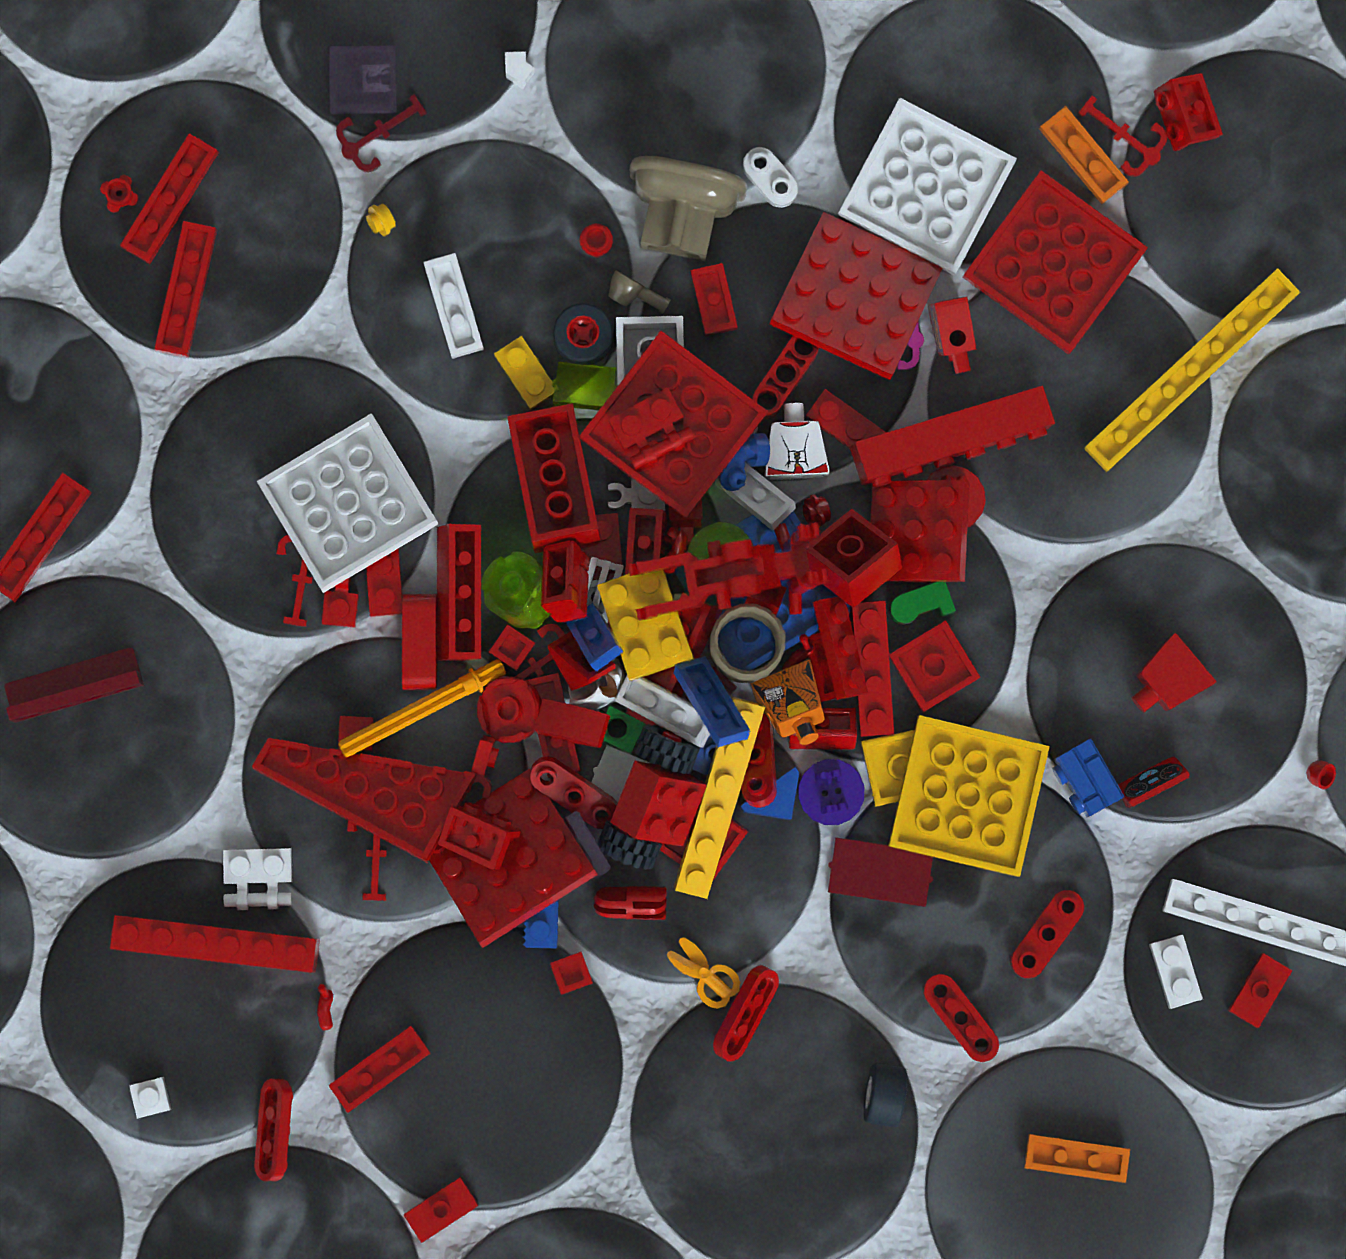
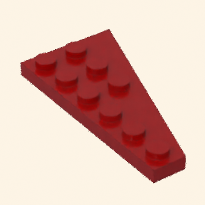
M274 738L267 739L252 765V768L257 772L428 863L438 845L437 843L450 807L461 805L477 777V774L474 772H460L448 770L444 767L418 765L409 761L362 753L345 757L341 750L312 747L308 744Z

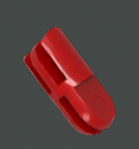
M657 886L605 887L596 892L593 906L598 915L606 918L665 920L667 888Z

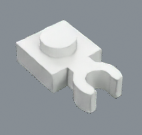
M631 479V488H625L620 483L608 485L609 491L616 490L621 493L619 501L608 502V507L611 509H620L625 504H632V508L663 509L665 511V503L634 479Z

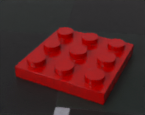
M892 481L883 486L875 488L872 486L871 523L898 543L902 569L886 582H965L969 481Z

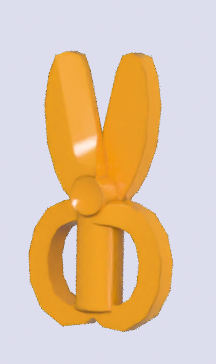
M684 937L680 938L679 943L690 960L673 951L667 953L668 959L683 974L700 979L697 985V992L702 1002L716 1009L725 1007L730 997L739 992L741 982L738 975L726 965L717 964L709 969L703 952L690 940ZM719 971L726 973L732 979L733 987L730 988L715 973ZM707 984L722 1000L715 1001L709 998L704 991V985Z

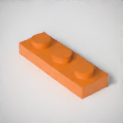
M1066 106L1040 126L1039 130L1101 204H1104L1129 183Z
M1028 1134L1024 1168L1126 1183L1130 1149Z

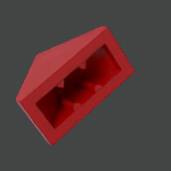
M571 631L548 644V650L571 691L589 685L616 669L615 663L610 661L596 672L587 661Z

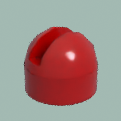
M1317 760L1308 766L1306 776L1312 785L1321 789H1327L1335 780L1336 768L1333 764Z

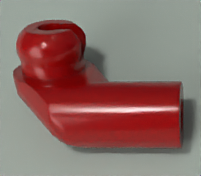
M670 527L666 533L667 535L664 537V541L667 544H671L672 547L665 557L686 553L687 534L684 530L679 531L676 527ZM677 567L665 569L664 572L673 573Z

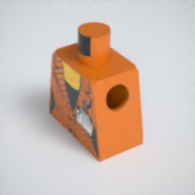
M810 660L750 683L756 702L765 706L764 714L781 737H788L796 733L801 745H807L817 740L819 735L814 725L822 723L825 717Z

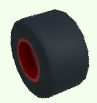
M587 303L571 305L563 310L555 321L553 329L555 347L561 357L569 363L578 366L594 365L604 359L610 351L613 341L611 321L606 313L597 306Z

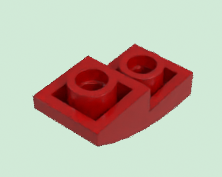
M542 698L533 731L541 735L567 739L576 744L601 748L611 716L591 709Z

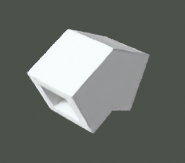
M505 52L506 78L524 89L535 73L534 67L526 62V52Z

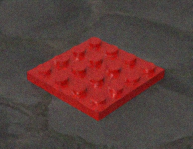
M1041 170L962 278L1070 355L1148 247Z
M823 212L769 325L891 380L943 268L902 247Z
M660 331L586 426L579 438L687 519L765 418L768 411L663 331ZM668 387L684 416V419L673 424L676 431L679 432L689 426L695 438L685 443L683 449L677 452L672 450L657 458L658 462L648 466V464H645L635 470L629 458L640 452L637 444L624 450L608 419ZM664 430L646 440L652 446L666 439L667 436Z
M531 768L491 792L489 798L483 797L474 803L484 808V814L493 817V815L505 817L512 821V827L521 830L519 838L510 839L500 870H492L440 845H437L429 859L482 948L598 875L548 795H544L532 785L530 780Z

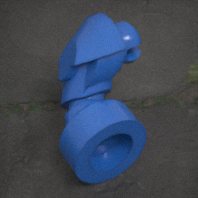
M752 433L719 476V482L724 489L736 491L745 486V461L750 467L767 465L770 458V444L766 434Z

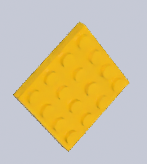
M919 715L888 846L1020 877L1050 746Z

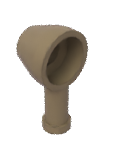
M617 270L612 276L608 297L624 306H628L634 299L639 298L658 309V312L664 313L671 299L660 296Z

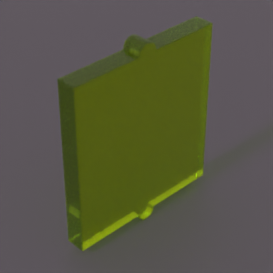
M559 362L557 377L552 382V387L555 388L553 406L573 403L574 408L599 411L617 388L614 385L616 368L595 365L581 366Z

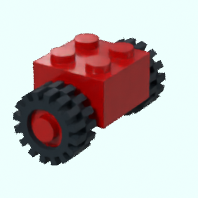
M650 724L643 726L634 752L644 760H650V763L634 761L612 819L606 821L596 845L599 851H602L606 856H612V859L616 861H622L623 864H631L635 868L641 867L647 870V868H653L663 843L677 846L684 845L707 784L690 774L700 747L664 727L662 729L657 725L652 726Z

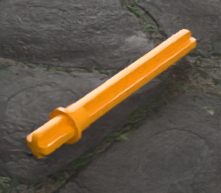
M496 659L475 671L469 668V673L459 677L456 681L340 740L338 744L341 752L345 757H349L464 696H468L476 691L483 692V686L506 674L502 662Z

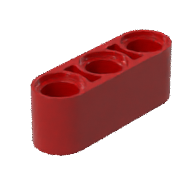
M792 336L753 394L752 400L758 403V398L764 394L771 395L776 401V406L767 410L768 414L764 419H771L779 413L816 359L819 347L811 344L813 351L808 355H801L795 350V344L802 339ZM782 367H787L793 371L795 376L792 381L785 383L777 378L776 372Z
M403 594V690H437V594Z

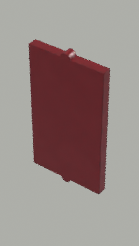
M835 838L833 859L828 864L829 868H831L828 893L926 907L929 883L933 882V878L930 876L933 857L883 844Z

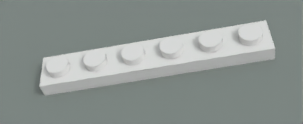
M1171 879L1162 909L1163 912L1346 967L1345 930L1176 879Z

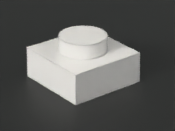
M164 1077L129 1085L137 1119L172 1110Z

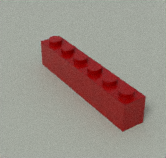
M1042 385L857 441L850 447L861 484L872 483L873 488L891 483V477L903 473L904 478H909L923 473L922 467L934 464L936 469L955 463L954 457L964 454L967 459L981 456L986 453L984 448L996 445L998 450L1008 448L1017 444L1016 439L1023 436H1028L1029 440L1043 437L1048 434L1046 429L1054 425L1055 420Z
M114 915L110 949L316 973L320 939Z

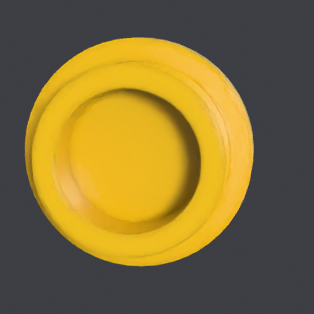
M373 204L368 207L369 215L366 216V220L374 233L379 232L382 236L390 234V229L394 228L396 224L388 207L385 204H380L379 206Z

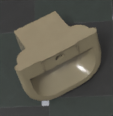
M637 156L630 162V177L632 180H635L636 194L640 200L649 204L641 238V248L706 261L714 219L730 215L735 210L737 203L745 200L747 184L744 179L722 169L659 156Z

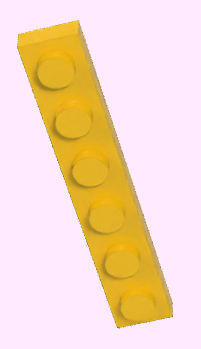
M731 696L732 701L750 729L749 738L721 747L716 745L705 781L707 787L694 817L673 887L675 891L705 899L709 895L765 710V706L762 704Z

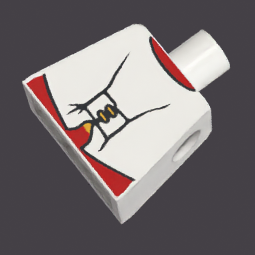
M803 403L784 404V422L771 424L769 436L770 458L765 467L764 477L767 480L828 478L829 466L819 422L804 421Z

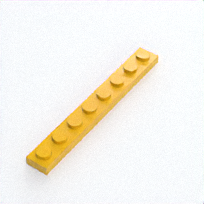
M1277 268L1085 446L1084 449L1108 472L1288 305L1300 291Z

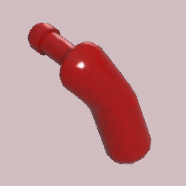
M800 635L799 639L803 647L794 651L783 664L782 670L803 662L813 654L814 646L809 644L807 635Z
M320 984L318 991L321 994L318 1001L317 1015L320 1028L326 1031L333 1027L330 1008L334 994L331 990H327L324 984Z

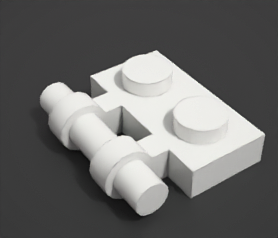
M291 848L223 850L224 884H237V894H224V907H237V910H248L249 907L267 906L268 910L279 909V906H292V892L279 893V883L292 882ZM249 883H267V893H249Z

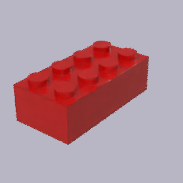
M573 403L507 416L534 553L543 552L546 545L569 540L575 541L577 545L601 541Z

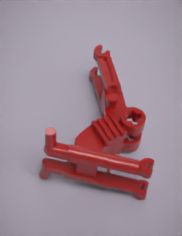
M818 522L809 525H798L797 531L791 537L786 524H779L774 529L780 545L781 553H775L774 544L753 546L750 539L722 545L720 541H712L707 543L709 554L707 559L701 560L694 554L687 552L628 564L630 576L684 566L689 591L688 598L636 609L638 621L702 607L708 596L716 594L719 610L732 608L730 598L755 595L763 590L780 587V581L789 579L787 582L789 587V615L802 614V594L819 584L829 582L827 569L815 572L810 571L807 557L808 543L814 541L813 539L817 536H820Z

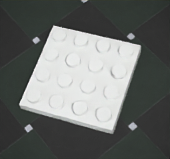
M899 98L845 199L838 216L926 259L955 276L1017 158Z
M372 413L257 481L323 593L438 525L436 518Z

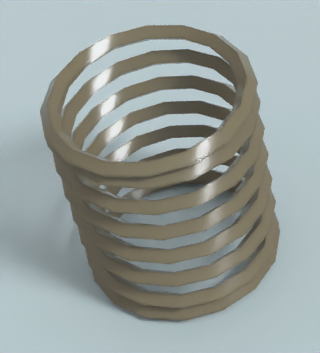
M739 604L727 609L717 619L710 636V656L713 664L726 678L737 683H753L767 677L777 667L785 649V632L780 620L769 609L757 604ZM737 618H754L763 622L771 630L775 639V655L765 667L755 671H742L730 666L723 659L718 648V635L728 622Z

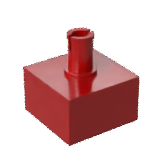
M850 509L824 530L820 536L813 539L814 541L808 543L809 548L806 550L810 571L815 572L827 569L829 582L823 585L853 608L902 569L898 543L853 509Z

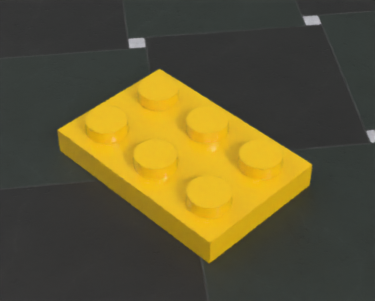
M664 570L636 576L627 574L597 585L613 634L624 651L620 655L630 681L694 659L678 612L660 615L647 620L638 621L636 609L674 601Z

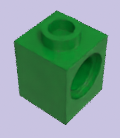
M609 706L607 712L600 710L599 712L611 716L608 725L613 720H622L627 725V732L623 737L613 738L606 730L603 741L631 755L643 726L646 724L612 706Z

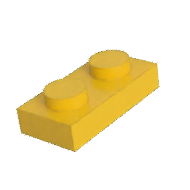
M522 336L494 353L495 358L530 410L558 393V389Z

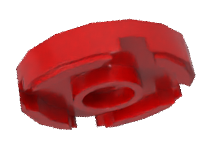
M499 677L489 682L477 702V718L482 729L487 735H491L492 738L501 743H515L529 738L535 732L533 728L542 702L538 691L529 681L519 677Z

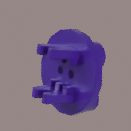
M825 759L813 764L803 774L798 786V799L803 811L811 820L823 825H840L850 821L860 811L864 801L865 786L860 774L850 764L839 759ZM836 788L841 789L840 794L835 793ZM824 790L828 792V795L826 797L822 795V791Z

